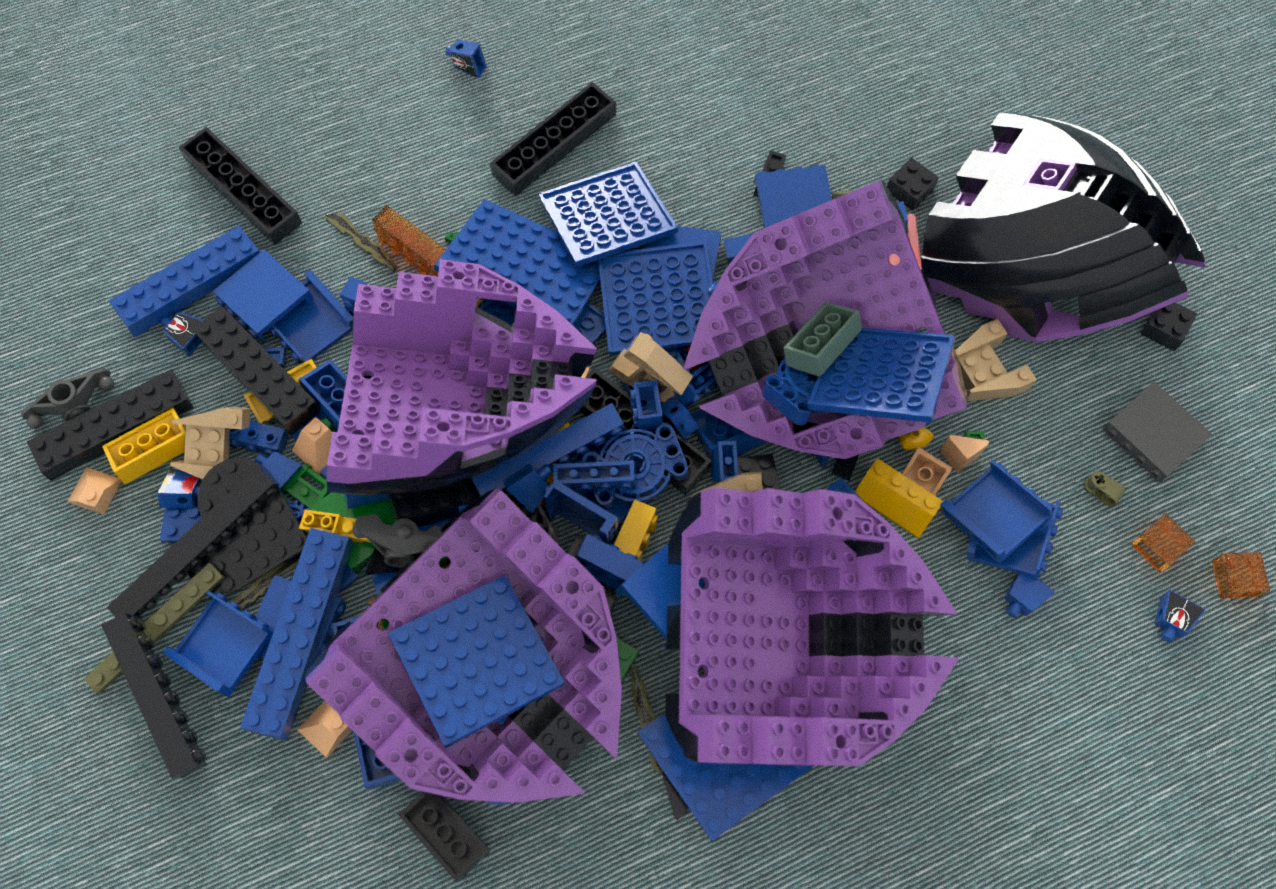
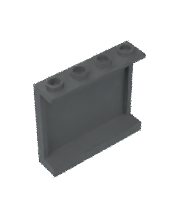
M1156 382L1148 386L1103 428L1109 438L1115 440L1123 451L1130 454L1135 462L1146 469L1150 476L1159 483L1213 435Z

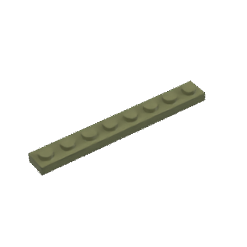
M212 563L206 565L144 623L146 626L144 630L146 636H149L155 644L207 595V591L211 592L225 577ZM114 652L84 678L96 694H101L123 673Z

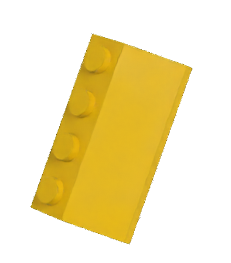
M174 408L102 446L114 473L125 485L185 452L186 427L183 424H172L173 420L180 419Z
M878 458L855 490V493L869 507L918 539L941 507V503L944 502Z

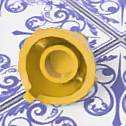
M921 428L915 430L918 434L912 431L899 436L900 444L903 449L908 451H914L918 448L922 449L933 440L934 435L928 429Z

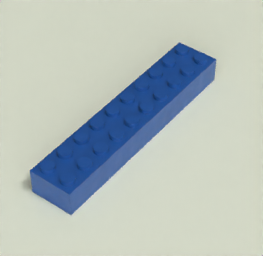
M310 528L240 728L275 739L288 740L307 684L305 679L307 671L314 663L354 546L350 537Z

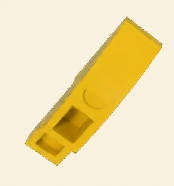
M304 510L299 526L301 530L309 532L310 528L350 537L353 542L371 543L366 537L357 538L354 536L352 529L357 519L343 517L340 514Z

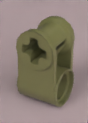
M1101 471L1094 472L1084 482V488L1088 493H1091L1110 507H1115L1126 491L1122 484Z

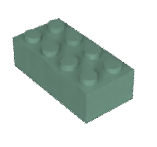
M825 302L784 347L786 366L821 377L862 330L860 311Z

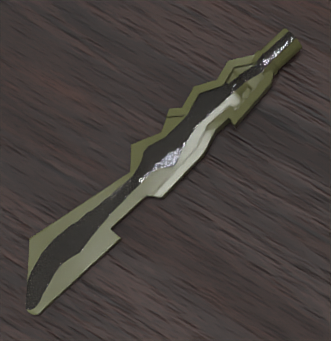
M345 214L325 215V218L343 234L347 232L354 238L353 242L365 252L370 253L374 260L388 267L393 272L398 269V266L390 260V255L384 252L383 247L377 245L376 241H371L368 234H360Z
M302 552L255 580L249 589L243 590L232 601L241 606L240 610H244L248 604L256 602L258 597L263 596L265 590L269 588L274 575L281 576L297 567Z
M638 668L630 670L633 682L631 691L635 695L633 703L637 708L636 713L641 717L640 728L643 729L654 721L656 717L648 703L647 698H649V694L644 682L640 678ZM650 753L651 768L663 774V770Z

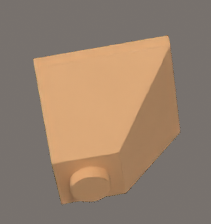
M315 417L301 430L292 452L304 463L311 465L312 469L321 475L320 471L328 462L333 432Z
M86 467L68 502L104 515L122 481L117 477Z
M326 701L297 729L326 758L353 731L341 720L340 714Z

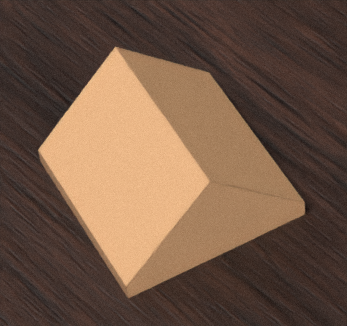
M949 435L940 453L959 473L980 457L988 446L989 441Z
M918 448L902 474L933 495H936L953 467L923 449Z

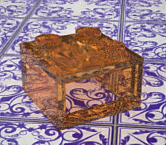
M1164 513L1135 539L1131 545L1161 573L1172 565L1196 541ZM1142 541L1164 564L1161 566L1138 543Z
M1261 552L1223 553L1212 560L1220 598L1260 597L1270 591Z

